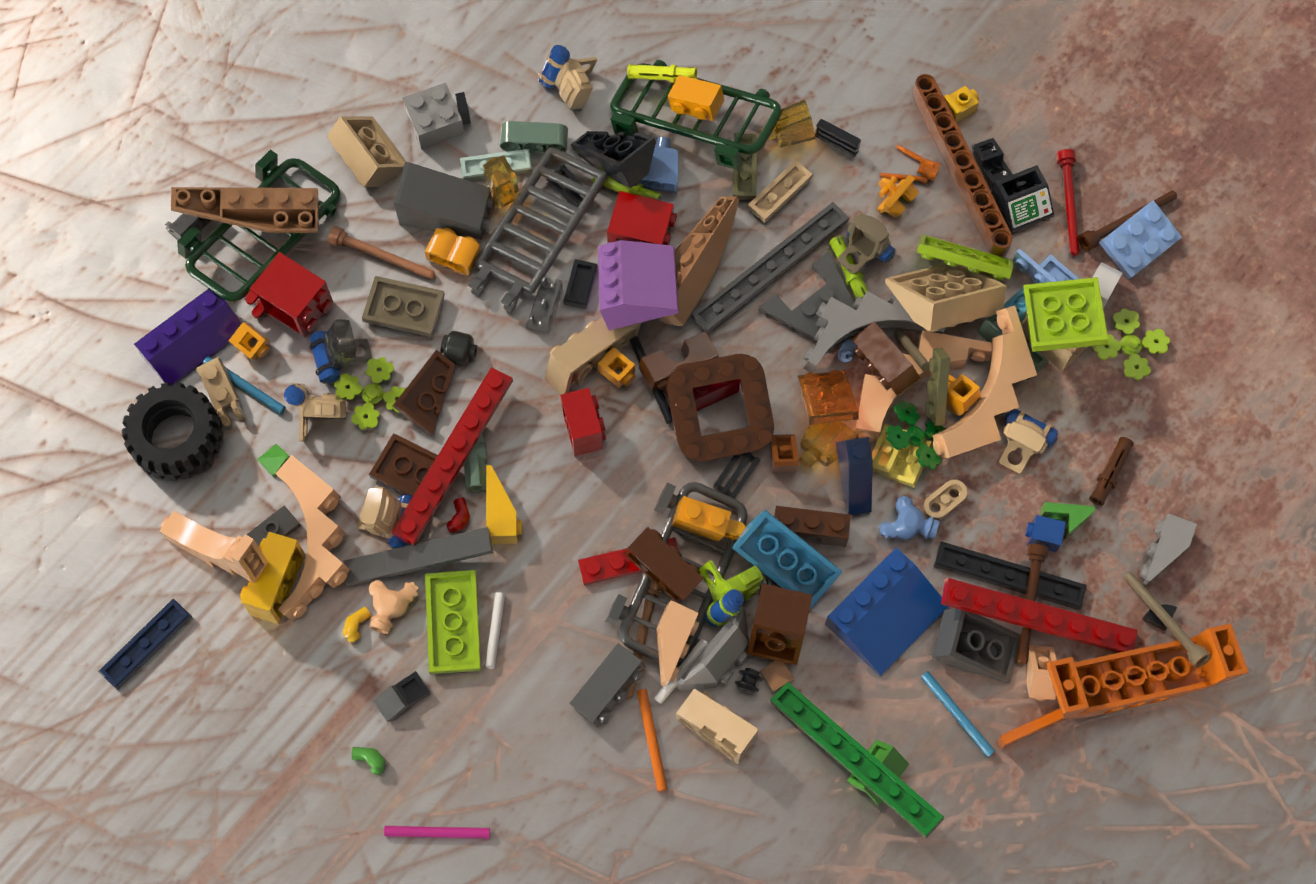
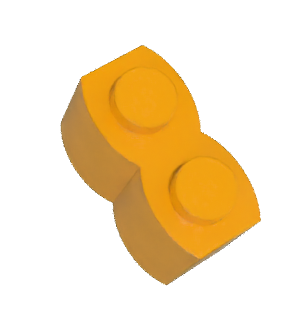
M436 228L425 250V256L427 260L435 264L448 267L464 275H470L474 267V261L481 250L478 241L470 236L461 237L457 236L449 228Z

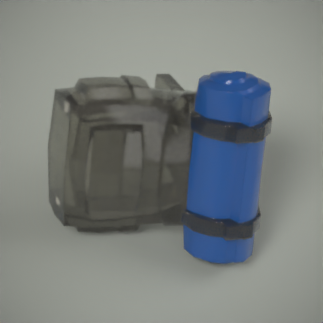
M335 320L328 331H318L310 337L309 347L313 351L317 367L316 375L319 376V380L323 384L336 382L340 378V370L351 364L368 362L372 359L368 340H354L349 320ZM356 346H361L365 350L363 356H355Z

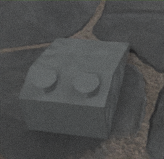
M956 608L947 609L943 613L932 658L961 670L1010 683L1017 657L1020 634L978 614Z

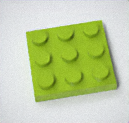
M1098 277L1023 285L1032 352L1108 344Z

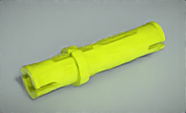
M629 64L627 68L628 79L668 80L670 83H675L679 75L697 79L698 76L696 67H677L676 64H671L670 67Z

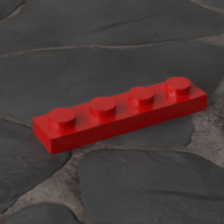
M669 538L667 545L678 549L676 538ZM626 549L578 560L584 586L643 571L623 554Z

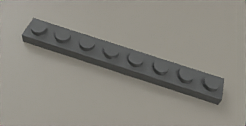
M832 202L695 310L691 318L708 334L848 222L849 217Z

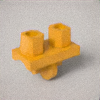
M908 175L906 179H902L897 185L895 184L898 180L894 176L890 180L882 178L878 183L881 189L878 194L881 197H884L886 194L888 196L876 210L881 214L886 211L894 218L899 217L906 209L898 200L899 197L902 196L909 203L919 194V191L912 184L915 178L912 175Z

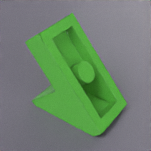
M1044 502L1040 509V516L1065 521L1064 539H1067L1090 519L1095 511V506Z

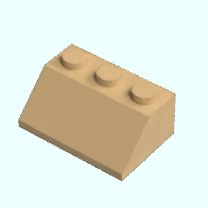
M373 116L340 117L327 135V138L333 144V148L338 151L347 167L351 169L363 187H380L402 174L406 160Z

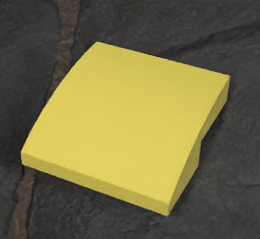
M885 424L872 452L873 471L898 483L915 488L924 468L919 464L918 457L915 454L919 447L909 444L908 448L895 449L886 439L888 435L886 428L889 425ZM926 440L924 444L928 445L929 448L933 447L932 442Z

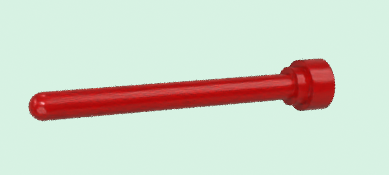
M1063 149L1056 153L1057 164L1063 170L1070 254L1077 256L1079 254V241L1072 167L1076 162V155L1072 149Z

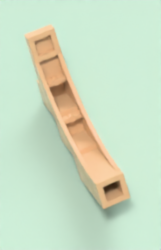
M291 455L275 474L288 485L296 496L304 514L307 527V554L300 580L293 593L278 609L287 618L294 621L296 618L301 617L307 609L306 606L322 593L326 583L334 589L345 581L350 569L330 553L332 548L337 547L341 543L345 532L326 516L328 511H332L337 506L341 496Z

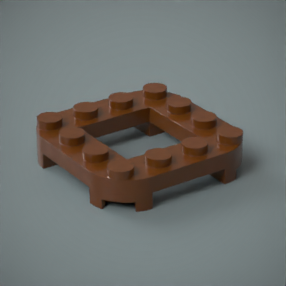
M733 354L685 363L672 371L666 383V392L668 394L676 444L685 456L695 461H708L757 451L771 442L774 433V420L765 373L762 365L756 358L746 354ZM740 379L748 426L701 436L692 388Z

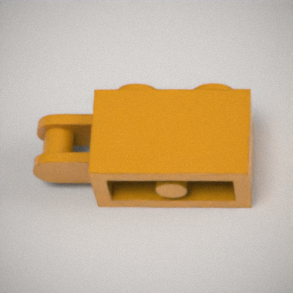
M683 496L679 501L671 525L718 542L723 537L738 540L746 528L742 522L730 519V511Z

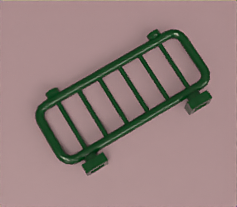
M656 60L653 66H667V64L662 60ZM641 63V64H637V65H651V64ZM627 74L610 102L611 111L614 113L610 119L614 134L625 132L627 136H633L635 132H638L636 122L709 143L716 146L714 153L717 165L737 171L742 165L740 153L754 154L760 151L766 144L782 113L780 104L769 98L770 94L765 89H758L756 94L721 85L723 95L733 97L734 99L715 133L711 135L697 131L703 121L701 119H698L693 129L677 125L682 114H677L672 123L656 118L666 102L674 83L670 84L651 117L636 113V110L654 80L648 81L631 111L619 107L621 100L634 80L632 78L628 79ZM697 78L698 80H702V81L714 83V82H711V81H707V80H704V79ZM739 99L755 104L735 141L718 137ZM761 105L771 108L772 114L756 142L751 145L739 143L758 107Z
M270 149L255 164V177L262 181L257 188H270L279 178L294 188H302L283 175L288 169L295 167L331 191V195L324 203L319 200V220L324 215L331 218L336 213L338 207L335 204L340 198L338 185L305 161L291 158L278 166V154ZM223 222L202 242L201 231L192 226L177 241L178 254L186 259L185 268L192 278L222 299L234 302L246 297L251 291L250 287L279 252L286 255L307 233H286L290 237L278 249L250 228L238 226L275 252L264 264L222 236L232 226V224ZM219 239L258 266L259 269L246 280L209 254L207 250ZM204 255L244 283L243 286L235 292L226 290L195 267L196 261Z

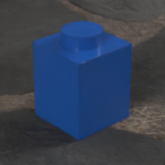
M1036 515L1033 521L1028 522L1026 526L1025 536L1029 537L1027 546L1029 544H1040L1049 547V551L1057 552L1062 544L1066 522Z

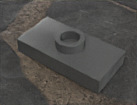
M284 505L246 535L253 538L259 546L262 539H266L268 532L287 537L301 525Z

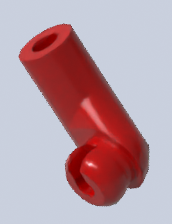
M464 497L453 501L456 514L447 522V529L450 533L461 532L470 521V514Z

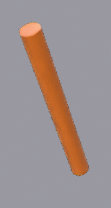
M640 689L637 691L657 791L663 792L668 790L649 697L647 689Z

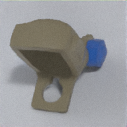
M860 213L849 224L847 231L849 245L838 257L837 262L852 274H856L867 262L875 258L883 263L890 261L894 258L896 249L891 246L886 227L876 218ZM857 252L860 254L859 263L856 265L849 264L846 257Z

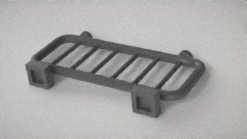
M667 482L654 508V511L661 514L667 508L671 509L661 531V535L664 538L663 541L667 544L672 531L722 553L717 569L723 578L735 551L732 547L737 540L729 539L725 549L684 530L671 526L678 503L683 496L688 497L689 493L697 492L734 509L738 513L737 521L742 522L744 525H746L748 518L747 509L740 501L697 482L687 483L682 486L678 495H674L676 486ZM681 557L685 562L695 565L698 569L702 567V565ZM708 570V574L713 576L712 581L715 582L713 573ZM643 572L629 607L625 606L627 598L618 594L614 599L605 622L614 626L618 619L621 620L619 635L622 643L627 648L659 662L657 650L633 640L629 635L633 621L657 631L656 625L636 616L643 598L664 608L668 604L646 594L651 579ZM709 588L706 594L696 589L691 592L704 598L695 620L699 622L694 636L689 635L686 644L690 645L684 659L679 658L676 667L681 665L700 641L698 637L705 623L704 614L708 606L713 602Z

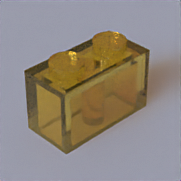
M504 155L489 159L483 164L486 186L491 188L492 197H495V203L500 209L513 203L519 194L517 176Z

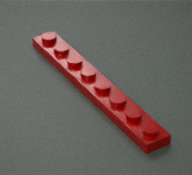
M492 367L490 368L392 530L394 536L413 546L416 545L513 382L511 376Z
M947 578L944 582L941 605L1117 653L1135 649L1136 629Z

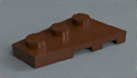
M436 349L392 405V407L429 436H432L434 433L435 424L440 414L442 402L455 364Z

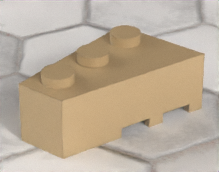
M694 689L676 712V719L735 763L739 764L756 741L759 729L734 714L726 706H721L713 701V697L703 690L699 692Z

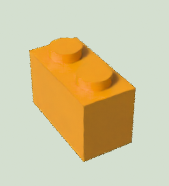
M681 75L678 76L668 94L671 111L677 114L694 116L701 120L714 121L725 101L721 85Z

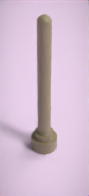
M1126 572L1124 574L1126 582L1188 651V660L1195 668H1199L1206 664L1212 656L1211 653L1204 646L1195 644L1132 572Z

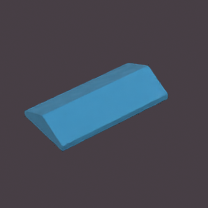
M766 509L746 526L732 547L782 588L811 594L810 609L842 573L841 569Z

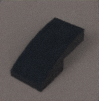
M994 138L972 145L977 162L992 189L995 181L1013 175L1004 162V153Z

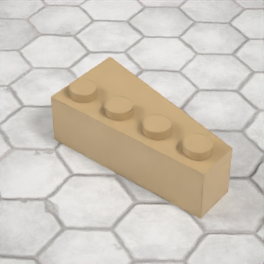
M603 317L597 321L592 320L580 333L575 332L563 345L558 344L550 351L544 379L560 395L569 393L571 385L575 382L580 385L586 380V375L593 367L598 369L597 363L613 347L620 351L630 342L629 340L632 337L637 336L641 323L609 331Z

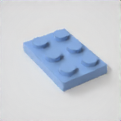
M1153 200L1102 239L1099 244L1128 280L1181 239L1182 236Z

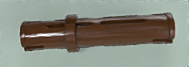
M1127 437L1119 438L1103 473L1097 477L1098 483L1089 497L1092 503L1103 506L1110 490L1115 488L1117 484L1116 478L1131 448L1134 446V442Z

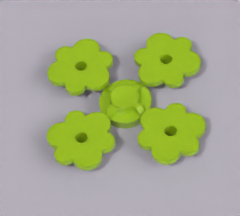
M1123 308L1120 312L1115 313L1112 319L1116 323V330H1122L1127 335L1119 342L1114 340L1113 335L1109 334L1108 344L1093 346V350L1098 352L1100 359L1106 360L1109 357L1115 358L1118 354L1117 351L1121 348L1124 354L1130 356L1129 359L1123 362L1125 367L1124 375L1128 378L1134 377L1135 380H1141L1143 376H1148L1151 372L1150 367L1147 365L1148 360L1141 358L1137 354L1142 349V345L1145 348H1149L1151 354L1157 352L1164 354L1168 350L1170 338L1165 336V332L1162 329H1155L1154 332L1148 330L1142 342L1137 336L1130 335L1134 332V329H1138L1140 326L1138 321L1139 314L1136 311L1129 312L1128 309Z
M380 357L378 360L372 358L367 362L368 369L366 370V375L371 377L373 383L366 385L363 390L362 386L358 384V377L353 376L351 378L347 373L342 374L340 381L338 380L334 383V387L337 389L335 393L340 396V399L347 398V400H353L355 395H359L362 392V398L366 403L363 406L355 407V413L351 417L352 423L359 425L361 430H365L367 427L375 428L378 425L377 418L380 414L378 410H374L373 405L378 404L382 398L387 403L386 407L388 410L394 409L395 412L400 413L392 405L406 388L399 389L397 386H393L390 391L384 393L382 387L378 385L383 380L388 381L391 377L390 373L394 370L393 364L386 362L384 357Z

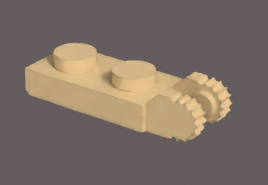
M216 357L197 367L199 376L224 426L228 427L232 424L226 408L230 406L239 420L245 418L239 403L240 399L221 359Z

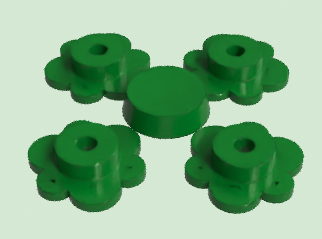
M901 400L899 404L894 406V411L898 414L899 420L906 422L910 427L907 431H904L899 425L895 427L889 425L886 428V433L888 434L886 439L897 450L908 448L909 444L919 447L915 452L919 464L934 470L941 463V458L936 454L934 448H929L928 445L924 444L926 436L934 441L932 435L942 432L947 428L943 427V425L935 426L933 422L928 421L924 433L922 429L914 426L916 420L920 418L916 412V406L913 403Z

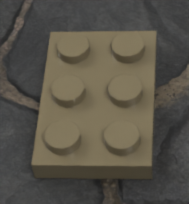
M375 276L362 315V321L432 337L445 293L442 290Z

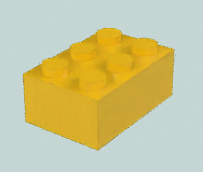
M268 532L266 539H262L259 548L269 563L255 583L249 581L248 585H244L240 594V600L251 616L279 624L283 614L278 609L291 595L306 554L298 540Z

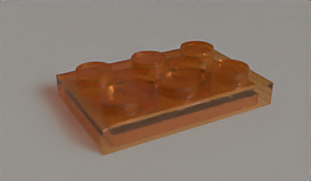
M846 370L798 375V386L809 425L859 420V411Z

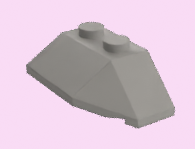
M742 605L739 610L740 613L729 619L677 681L676 688L679 691L716 688L720 683L725 684L733 675L731 669L736 663L741 665L748 657L749 636L746 610Z

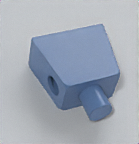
M667 137L657 138L649 173L641 180L640 184H643L644 188L677 194L678 150L670 148L671 140Z

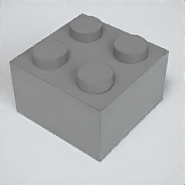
M446 83L402 98L406 114L421 149L465 134L461 116Z

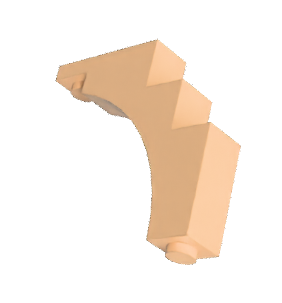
M1015 305L996 311L997 324L1002 329L1003 335L992 338L991 365L984 388L981 391L980 399L954 425L932 435L934 440L933 448L941 459L950 458L1001 440L994 416L1019 408L1012 384L1037 375Z
M924 330L921 332L918 343V350L928 362L932 358L933 349L943 348L950 357L949 370L963 369L967 357L973 361L983 362L989 361L992 355L991 342ZM903 354L914 366L920 379L899 395H896L891 388L886 391L878 380L880 377L865 374L854 437H869L870 442L873 440L877 441L884 419L891 407L909 388L930 377V369L923 371L911 355Z
M173 511L171 516H167L161 524L160 532L168 541L215 568L217 565L232 575L237 573L252 583H255L269 563L255 540L246 534L243 537L238 535L236 538L224 536L195 523L176 511Z

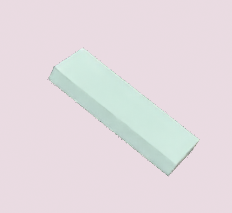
M529 149L460 158L462 179L468 181L532 173Z

